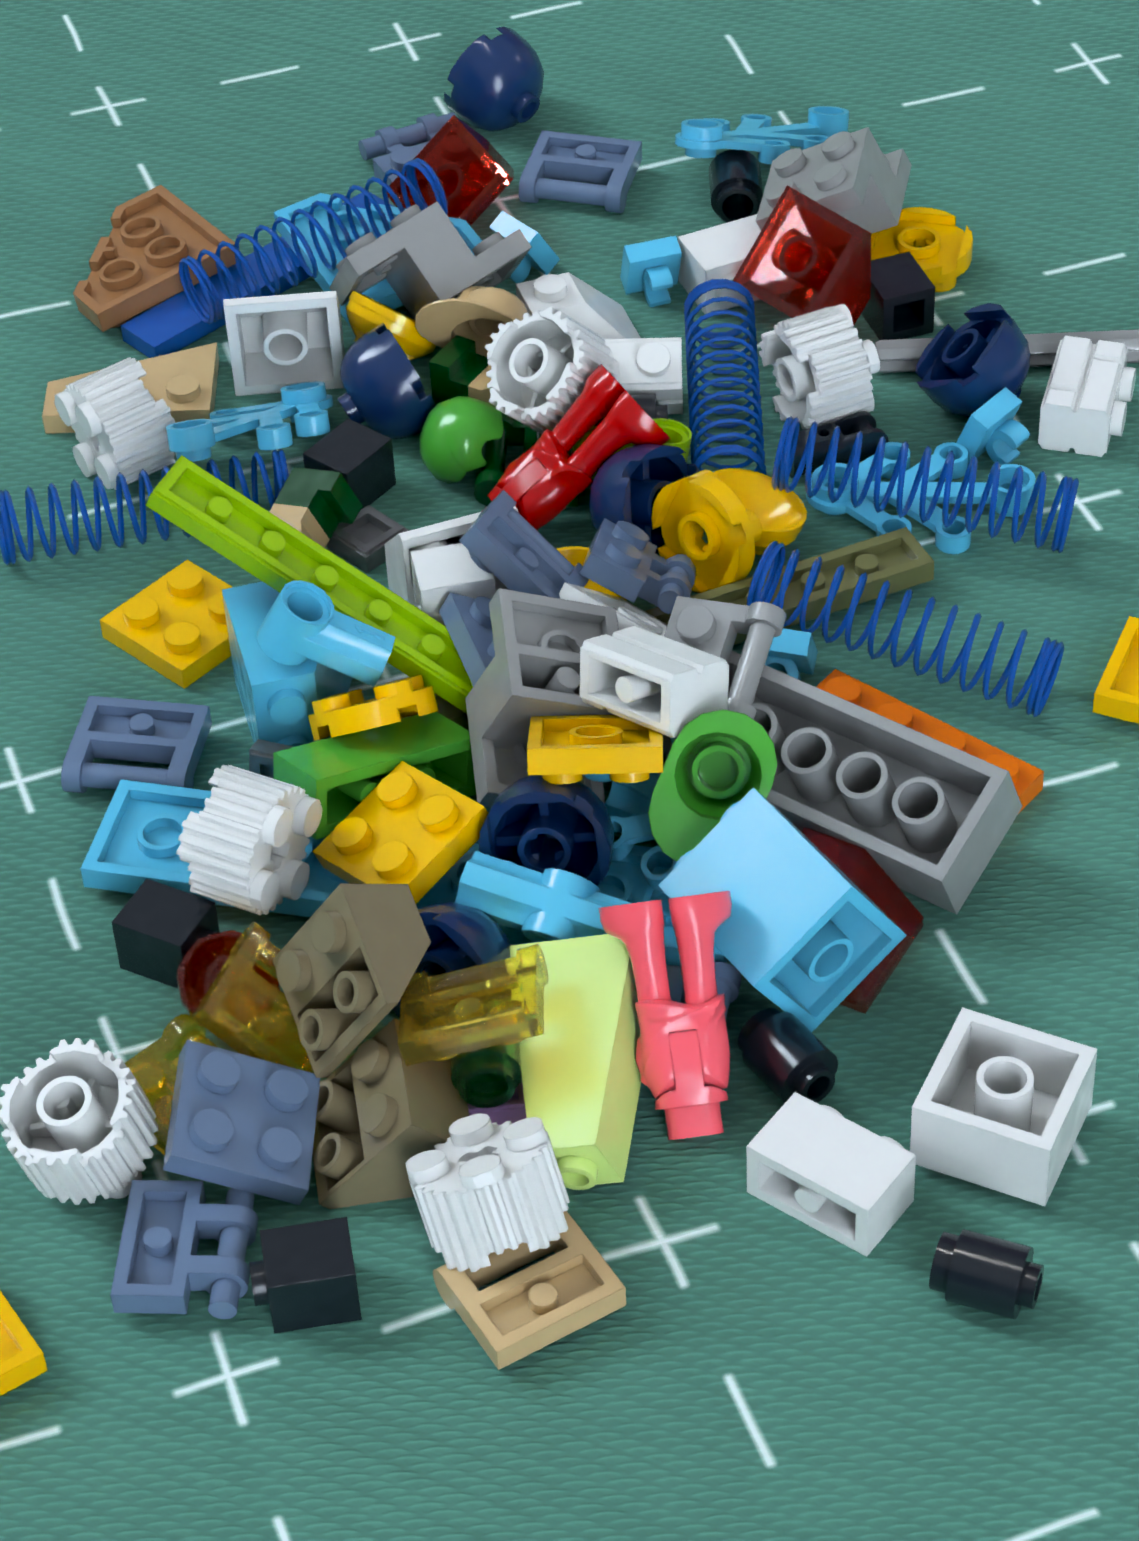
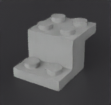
M869 127L852 133L847 131L838 132L827 138L823 143L804 150L799 148L790 149L772 161L756 223L765 238L793 229L804 242V257L897 226L912 164L903 148L888 154L882 153Z
M438 201L422 211L415 204L392 219L390 224L393 228L376 239L374 234L370 232L345 249L347 257L336 265L339 271L329 288L331 291L337 292L339 303L342 306L349 302L352 290L363 293L386 278L411 317L415 320L416 314L427 304L438 300L457 299L463 290L471 286L495 287L512 275L532 246L521 230L518 229L505 238L502 237L500 232H496L481 241L471 252Z
M501 588L489 602L495 657L465 698L476 796L479 804L491 808L495 799L502 791L521 778L533 776L528 775L527 744L531 716L614 715L609 713L606 708L601 710L584 703L579 695L580 647H582L586 639L604 634L612 636L613 632L619 630L616 608ZM583 776L580 783L590 787L605 804L603 782L592 781Z

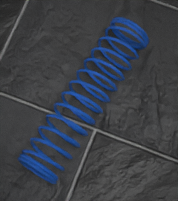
M416 158L405 163L401 172L393 169L386 171L383 180L371 177L367 180L365 189L353 185L349 187L346 196L339 193L332 194L328 205L315 201L312 203L310 212L301 209L295 210L291 221L278 217L275 219L272 229L259 225L256 227L253 237L241 233L237 235L235 245L222 241L218 244L215 254L203 249L199 252L197 260L191 256L182 258L179 262V275L190 305L198 317L207 324L223 319L224 309L220 297L201 265L202 256L205 254L211 256L216 261L218 277L227 299H233L227 287L223 271L233 288L236 298H241L233 276L220 259V251L224 246L229 247L235 254L237 269L248 295L256 297L248 284L241 262L250 275L257 297L262 296L259 283L251 266L239 251V242L243 238L248 239L253 244L255 259L268 289L275 295L280 293V282L274 265L265 250L258 243V233L262 230L272 235L273 248L281 271L287 281L292 286L297 287L299 284L297 267L288 248L276 231L277 224L280 222H284L290 227L293 246L302 268L311 278H317L318 267L316 259L305 237L295 226V218L299 214H303L309 219L311 236L320 259L328 269L335 270L337 260L334 249L324 229L314 218V209L322 206L327 210L329 227L334 242L343 258H345L347 254L338 238L333 218L342 230L348 246L353 242L344 223L332 209L333 200L340 198L346 202L348 221L352 233L357 240L360 236L357 232L351 209L359 219L365 234L370 233L362 214L350 200L353 191H361L364 194V203L370 225L378 238L382 235L374 221L370 202L377 210L386 232L390 230V226L380 205L369 193L370 184L377 182L382 185L384 204L390 221L395 217L389 204L387 192L393 198L400 213L405 210L398 196L387 185L388 176L392 174L400 177L401 191L406 208L411 207L405 183L409 187L415 204L422 211L428 205L418 185L416 167L429 181L436 201H438L447 215V199L438 176L426 161ZM315 227L327 246L332 265L328 262L320 247ZM297 236L299 237L304 248L307 251V254L312 264L313 273L307 266L302 256L301 250L298 245ZM278 244L288 259L294 275V281L283 263ZM260 253L269 267L276 289L269 281L264 270ZM189 267L199 280L210 314L204 308L195 291Z
M712 279L696 286L689 292L684 303L689 429L692 432L690 444L691 464H695L700 472L704 470L701 468L703 463L717 469L742 468L755 462L757 466L754 471L766 475L754 300L749 290L740 283L728 279ZM726 288L737 291L746 298L749 304L748 306L739 299L718 297L700 303L690 313L694 302L702 294L714 289ZM727 301L736 303L748 313L746 317L740 312L718 310L701 316L695 322L693 321L694 316L703 307L714 302ZM723 314L737 316L744 321L740 325L720 323L713 324L704 329L698 326L701 322L712 316ZM715 328H733L727 332H711ZM742 332L745 334L742 338L735 337L740 335ZM701 337L708 338L710 340L706 341L703 340ZM696 341L701 343L698 347L695 345ZM733 341L728 344H714V342ZM742 344L746 347L741 352L728 349L706 354L702 351L706 346L730 348ZM697 354L701 356L699 360L696 359ZM732 354L729 357H715L716 355ZM742 357L746 360L742 365L723 363L707 367L702 364L707 359L712 361H731ZM699 367V368L702 369L703 371H701L700 373H698L696 370H697V368ZM718 368H733L730 370H716ZM739 371L747 373L742 379L730 376L719 377L710 381L703 377L709 372L728 375ZM751 378L753 381L750 383L747 380ZM699 380L704 383L701 387L697 385ZM725 381H733L732 383H718ZM744 384L748 387L743 392L728 390L709 394L704 391L709 386L730 388ZM751 391L753 392L752 397L748 395ZM699 394L704 396L702 400L698 399ZM723 395H734L730 397H722ZM743 397L749 401L743 406L728 404L712 408L705 405L711 399L715 401H732ZM751 405L754 406L753 411L749 409ZM700 408L706 410L703 414L698 412ZM745 411L749 414L744 420L729 418L713 422L706 419L712 413L731 415ZM753 418L755 420L754 425L749 422ZM700 422L708 424L703 428L699 426ZM745 425L750 428L744 434L731 432L720 433L715 436L707 433L712 427L734 428ZM752 433L756 434L755 439L750 436ZM703 435L709 439L702 442L700 437ZM741 439H746L749 442H751L746 447H742L739 445H720L711 448L707 446L708 444L714 441L734 442ZM754 446L757 448L756 452L751 450ZM741 454L750 458L746 462L737 465H720L708 460L716 455L735 456Z
M790 416L784 423L772 473L771 484L773 490L778 488L779 491L785 489L786 493L793 491L806 464L805 491L808 497L811 498L819 491L829 467L828 497L834 503L841 497L852 470L851 502L854 508H857L864 501L875 474L873 499L874 508L879 513L886 507L899 474L896 510L898 516L902 518L907 515L922 478L919 516L922 523H925L933 514L945 481L942 522L944 527L947 528L953 524L969 482L965 527L967 532L970 533L975 530L992 486L988 532L992 539L998 535L1016 488L1011 537L1014 544L1024 534L1039 492L1034 537L1037 549L1044 544L1063 494L1051 549L1053 552L1057 550L1059 553L1064 549L1079 485L1078 478L1073 480L1072 477L1068 478L1065 476L1061 480L1041 535L1047 475L1044 470L1040 472L1017 533L1024 473L1021 465L1015 470L1000 516L994 528L1001 467L998 460L994 462L978 509L971 523L978 462L976 456L971 457L955 505L948 519L955 457L953 451L947 454L936 490L925 515L932 452L930 446H927L924 450L912 489L902 510L903 487L909 448L907 441L902 443L887 491L879 506L881 474L886 444L884 436L879 439L867 479L857 500V478L863 433L859 431L856 435L845 473L834 496V474L840 437L839 426L834 428L823 467L811 492V471L818 424L814 421L811 425L801 461L789 486L788 479L795 456L800 421L798 417L793 419Z
M283 449L272 451L275 499L261 455L255 452L252 456V499L256 504H258L257 462L263 477L270 507L272 508L289 476ZM233 455L229 460V486L235 489L236 467L243 494L251 500L241 464L238 458ZM210 458L206 471L212 474L213 470L214 476L222 481L217 464ZM166 465L162 469L161 480L170 470ZM143 468L139 473L141 531L126 479L121 472L116 477L118 534L103 482L99 476L95 477L93 491L96 540L80 485L77 480L73 479L71 482L73 544L57 489L51 482L48 486L50 547L34 492L28 486L25 490L28 553L22 539L10 493L6 489L4 491L0 490V548L4 563L7 566L10 563L13 565L16 563L11 522L23 558L29 563L32 560L34 547L32 510L45 553L53 559L56 553L54 503L67 547L73 555H76L79 549L77 499L92 548L98 552L101 548L102 537L100 496L114 543L121 548L124 543L122 489L138 542L144 545L147 538L145 485L148 496L153 491L148 473ZM153 511L159 534L163 540L167 541L169 538V521L163 517L162 524L160 515ZM182 530L183 534L186 537L189 538L191 536L190 534Z
M774 541L765 549L755 570L746 605L750 606L753 602L770 603L785 561L786 551L783 543L778 544V541ZM799 549L792 552L783 575L780 590L772 604L783 609L785 592L800 557ZM821 556L815 559L806 582L803 597L793 614L785 621L784 627L790 625L799 614L800 628L804 632L813 633L822 622V635L826 643L835 641L845 629V644L848 651L858 649L868 636V653L871 659L879 658L891 643L890 659L894 668L902 666L914 651L913 668L917 676L925 674L938 657L936 676L940 684L948 682L961 664L959 684L962 692L971 690L984 672L982 692L985 700L994 698L1008 678L1006 688L1008 708L1016 707L1031 686L1026 713L1027 715L1032 714L1033 717L1040 715L1060 667L1064 652L1063 642L1058 643L1057 639L1051 641L1050 637L1045 638L1023 688L1012 702L1015 674L1028 633L1026 629L1022 630L1000 680L988 695L993 660L1005 625L1003 620L998 623L993 639L977 672L969 684L965 686L968 659L974 636L982 617L980 612L975 615L969 634L947 675L942 678L945 650L959 609L957 604L950 611L945 629L925 666L919 670L921 646L927 623L935 605V597L933 596L928 600L921 624L903 657L896 662L899 633L912 598V589L910 588L906 591L897 619L887 639L874 654L873 643L876 625L890 588L889 580L885 581L881 587L873 614L858 641L851 646V629L854 613L868 576L866 572L860 575L846 616L836 632L828 638L830 610L841 584L845 567L842 564L837 568L821 613L809 629H805L808 599L822 566ZM768 571H769V574H768L766 583H765V585H764V587H763L765 578H766L767 573H768Z

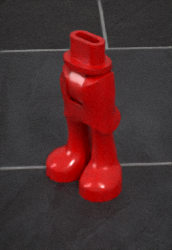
M600 364L587 378L583 391L552 431L546 429L532 447L511 462L496 486L487 496L493 501L505 490L517 502L515 506L518 509V513L536 530H539L553 520L579 493L583 492L585 488L593 483L591 479L593 474L621 447L630 443L664 445L671 438L607 369ZM602 418H604L599 423V425L592 431V433L586 438V440L580 445V447L570 456L568 451L594 425H596Z

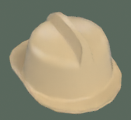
M471 286L463 290L457 299L438 300L423 306L415 316V328L423 338L441 348L447 345L456 335L474 340L476 343V354L487 357L488 351L485 349V345L492 343L493 340L490 336L492 333L499 332L498 325L500 323L505 325L507 322H513L516 318L522 321L523 314L528 313L525 304L516 295L504 289Z

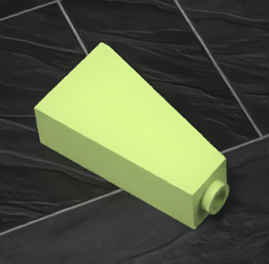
M609 934L511 945L509 948V972L526 1118L537 1117L542 1119L566 1188L587 1190L598 1184L624 1182L641 1087V1074L636 1062L637 1039L640 1037V1028L634 1004L638 1002L632 963L626 945L620 939Z

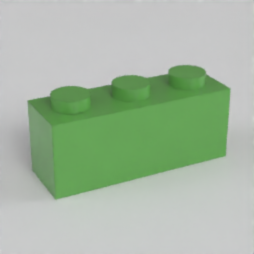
M438 712L420 717L414 715L402 718L401 722L342 736L330 737L273 752V779L298 786L306 790L305 794L319 799L323 809L322 818L316 832L311 836L315 840L327 837L401 761L406 762L467 797L476 795L469 731Z

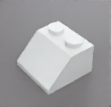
M336 291L223 299L236 396L281 393L280 389L282 387L313 381L324 382L326 389L344 388L340 378V369L345 352L340 303Z

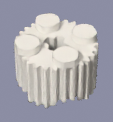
M845 304L825 307L778 322L777 325H774V330L761 334L762 341H760L759 345L762 351H759V355L762 358L764 367L771 364L774 367L772 373L776 377L777 381L775 384L780 389V395L774 396L772 399L775 404V411L780 413L781 421H786L790 416L793 419L798 417L801 428L805 430L811 428L814 421L817 422L818 426L833 423L857 412L874 411L873 386L870 380L873 379L872 374L880 370L879 356L871 340L862 341V338L859 339L858 330L853 328L852 316Z
M551 306L545 308L544 311L534 310L533 316L529 313H524L522 321L516 318L513 322H507L505 325L500 323L498 325L499 332L492 333L490 336L493 340L492 343L485 345V349L488 351L487 364L492 366L491 370L486 372V376L491 378V381L487 384V388L490 389V404L496 406V409L541 434L546 429L552 431L583 391L587 378L600 364L617 381L620 377L619 363L608 355L611 350L604 345L605 340L591 329Z
M131 357L66 385L64 391L55 395L54 403L61 419L67 426L72 427L76 433V439L80 442V444L73 446V455L77 465L86 477L98 474L107 489L114 488L116 490V477L119 472L124 475L128 485L139 480V473L142 468L150 475L162 469L165 465L169 466L175 463V453L169 451L166 426L175 423L174 418L170 414V407L166 405L164 399L155 402L148 389L144 388L143 381L139 380V378L146 376L147 373L142 368L139 361L136 362L135 358L131 359Z
M222 765L221 769H214L213 776L208 782L209 785L213 786L211 797L205 799L203 811H200L199 814L190 811L187 819L182 822L184 829L178 838L181 844L176 854L180 855L181 861L190 863L188 866V871H191L188 881L189 885H191L190 892L258 915H267L269 910H275L276 904L283 902V897L291 900L299 899L307 886L310 868L308 863L303 862L302 859L307 854L305 848L310 842L309 837L316 832L320 824L323 812L319 799L305 794L306 790L298 786L242 768Z
M75 1038L71 1045H68L65 1039L60 1040L58 1047L49 1051V1059L45 1061L39 1057L36 1059L37 1066L35 1068L26 1067L23 1070L26 1075L23 1079L15 1077L10 1084H2L1 1090L5 1094V1096L0 1097V1124L4 1129L1 1132L2 1137L7 1143V1148L27 1177L45 1197L50 1199L57 1197L61 1203H65L70 1198L74 1205H79L83 1198H86L90 1204L95 1203L96 1197L102 1195L105 1200L108 1198H125L130 1193L132 1180H142L141 1171L146 1169L143 1160L153 1157L150 1146L156 1145L158 1141L154 1135V1132L158 1131V1125L154 1120L157 1117L133 1073L121 1058L116 1059L110 1051L103 1054L95 1040L90 1039L86 1045H84L80 1038Z
M473 1114L458 1119L449 1126L450 1137L447 1138L446 1143H437L434 1145L435 1150L418 1153L405 1163L409 1183L431 1247H434L437 1253L442 1252L447 1269L451 1270L457 1267V1270L462 1272L470 1268L471 1272H476L480 1268L491 1266L488 1258L490 1253L495 1252L499 1255L508 1248L515 1250L523 1242L528 1244L530 1252L540 1248L547 1249L550 1247V1241L559 1240L561 1238L560 1233L567 1232L568 1230L563 1212L568 1210L567 1203H570L548 1132L545 1131L541 1118L531 1117L514 1123L506 1121L502 1125H497V1122L491 1123V1119L487 1114Z

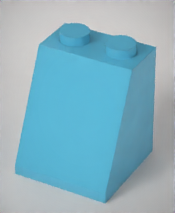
M263 581L223 589L222 596L234 678L253 742L255 743L258 739L293 747L315 742L308 715L314 713L312 702L331 695L348 692L352 678L308 658L300 665L292 666L278 663L269 658L261 650L257 642V631L277 599L279 592Z
M754 787L740 801L731 805L724 812L720 822L693 850L688 851L679 858L674 865L673 871L658 885L669 898L730 891L732 901L731 916L717 928L714 946L754 988L783 1011L793 1014L811 1032L906 937V934Z

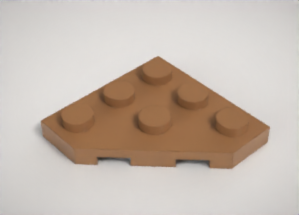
M159 185L115 208L110 218L113 229L109 237L100 238L89 260L91 273L87 280L78 282L73 292L78 310L102 332L110 328L120 327L131 320L133 316L184 291L179 275V262L182 258L191 256L197 260L199 252L203 249L215 254L220 242L225 241L235 245V242L169 190ZM227 246L222 247L220 259L228 268L236 264L234 252ZM207 254L202 256L201 265L207 275L211 277L217 274L216 261ZM189 267L190 277L194 286L199 283V280Z

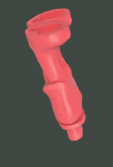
M730 891L668 899L680 958L685 1003L671 1000L664 943L662 900L599 908L600 921L605 933L623 941L632 963L638 1002L634 1004L640 1028V1037L637 1039L636 1062L641 1074L640 1081L650 1089L654 1098L657 1099L655 1100V1110L664 1109L668 1140L724 1133L720 1102L728 1100L727 1091L722 1089L728 1088L730 1046L725 1020V994L717 993L714 940L717 928L731 916L732 901Z

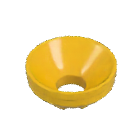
M352 290L349 297L350 300L346 306V312L355 335L354 342L370 330L384 323L409 360L421 358L434 352L437 345L429 342L419 334L415 328L414 319Z
M725 468L714 471L718 478L735 492L745 509L752 510L760 520L762 536L755 543V554L762 555L768 545L774 541H778V544L783 543L784 546L795 541L807 519L805 505L795 492L786 493L785 489L779 491L778 488L773 490L771 484L772 477L756 471L741 468Z

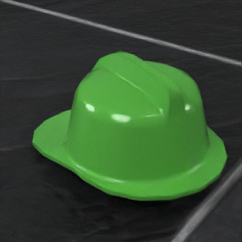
M722 709L703 713L683 727L673 742L664 763L663 773H660L652 792L648 811L652 836L663 853L678 861L685 853L693 850L720 822L724 812L731 805L740 801L753 787L767 799L775 778L777 758L774 743L761 724L745 713Z

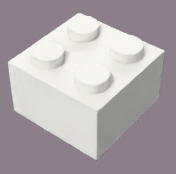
M962 1007L912 1106L910 1152L916 1154V1165L1046 1206L1092 1106L1097 1049Z

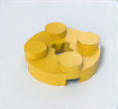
M926 207L904 208L901 210L897 226L865 236V262L910 252L935 286V292H946L956 286V278L965 273L972 261V231L966 225L964 232L956 226V216L939 209Z
M702 470L672 482L661 489L654 501L651 516L652 528L655 529L661 526L662 537L665 545L657 549L660 556L665 559L677 554L687 555L696 567L697 574L692 591L702 593L709 589H715L745 579L754 563L755 543L762 536V525L758 516L752 510L745 509L735 492L710 470ZM704 531L708 538L707 544L702 539Z
M416 675L373 687L375 698L364 700L362 689H357L313 701L314 713L308 715L313 739L315 741L331 736V738L401 722L403 717L416 714L420 717L437 712L438 707L433 686L425 687L422 675Z

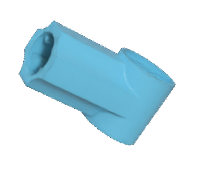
M303 580L291 581L284 585L257 631V642L261 650L278 663L288 666L300 665L308 658L370 686H375L381 677L395 641V636L334 610L331 598L323 589Z

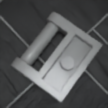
M677 596L664 637L726 659L728 664L737 633L747 634L728 694V710L745 713L755 720L757 712L752 704L773 638L782 634L787 616L783 609L767 602H753L748 606Z

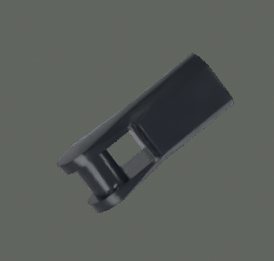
M865 411L854 413L833 423L818 426L811 473L824 464L834 428L837 426L840 428L836 457L837 463H848L856 435L859 431L863 433L860 461H864L875 454L880 437L884 436L886 442H889L888 436L882 429L876 428V420L869 412ZM810 428L799 431L790 472L791 478H794ZM806 464L803 469L802 475H805L806 473Z

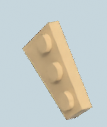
M217 342L139 360L142 368L147 373L146 376L139 378V380L143 381L144 388L148 389L155 402L164 399L166 405L170 407V414L174 418L175 423L194 419H210L209 413L213 412L215 407L219 368ZM97 371L47 383L42 414L45 434L75 433L72 427L67 426L61 419L54 403L55 395L64 391L66 385Z

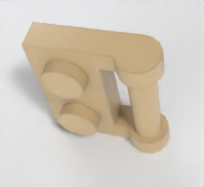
M567 1211L563 1212L568 1226L567 1232L560 1233L561 1238L559 1240L550 1241V1247L547 1249L540 1248L530 1252L528 1244L523 1242L515 1250L508 1248L499 1255L495 1252L490 1253L488 1258L491 1266L480 1268L476 1272H471L470 1268L459 1272L457 1267L450 1270L447 1269L446 1264L433 1270L434 1282L443 1301L450 1309L456 1310L498 1370L626 1306V1287ZM551 1252L555 1253L481 1291L478 1290V1288Z

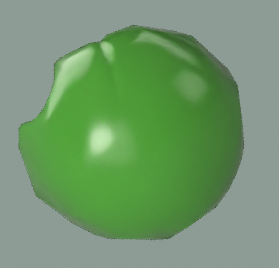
M457 396L438 403L428 414L420 435V455L424 465L437 480L448 484L461 481L466 472L484 467L487 462L482 456V448L487 441L499 440L502 437V413L494 405L471 397Z

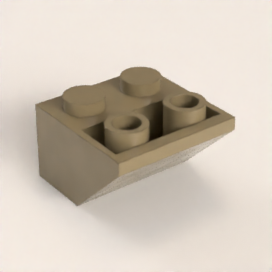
M340 883L272 960L278 982L284 990L297 1025L301 1044L307 1052L316 1078H328L398 1004L431 943L408 884Z
M394 1018L374 1037L362 1043L356 1053L328 1078L320 1081L312 1153L319 1205L328 1209H337L414 1197L405 1164L407 1160L418 1153L435 1150L434 1145L437 1143H446L447 1138L450 1137L449 1126L456 1120L469 1116L459 1055L456 1048Z

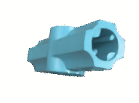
M477 851L474 852L464 867L455 900L457 904L479 909L496 923L520 930L522 936L532 943L607 934L600 921L599 908L630 904L631 902L601 893L599 887L591 881L565 870L547 868L544 870V873ZM663 913V915H664V927H665V924H666V916H665V914Z

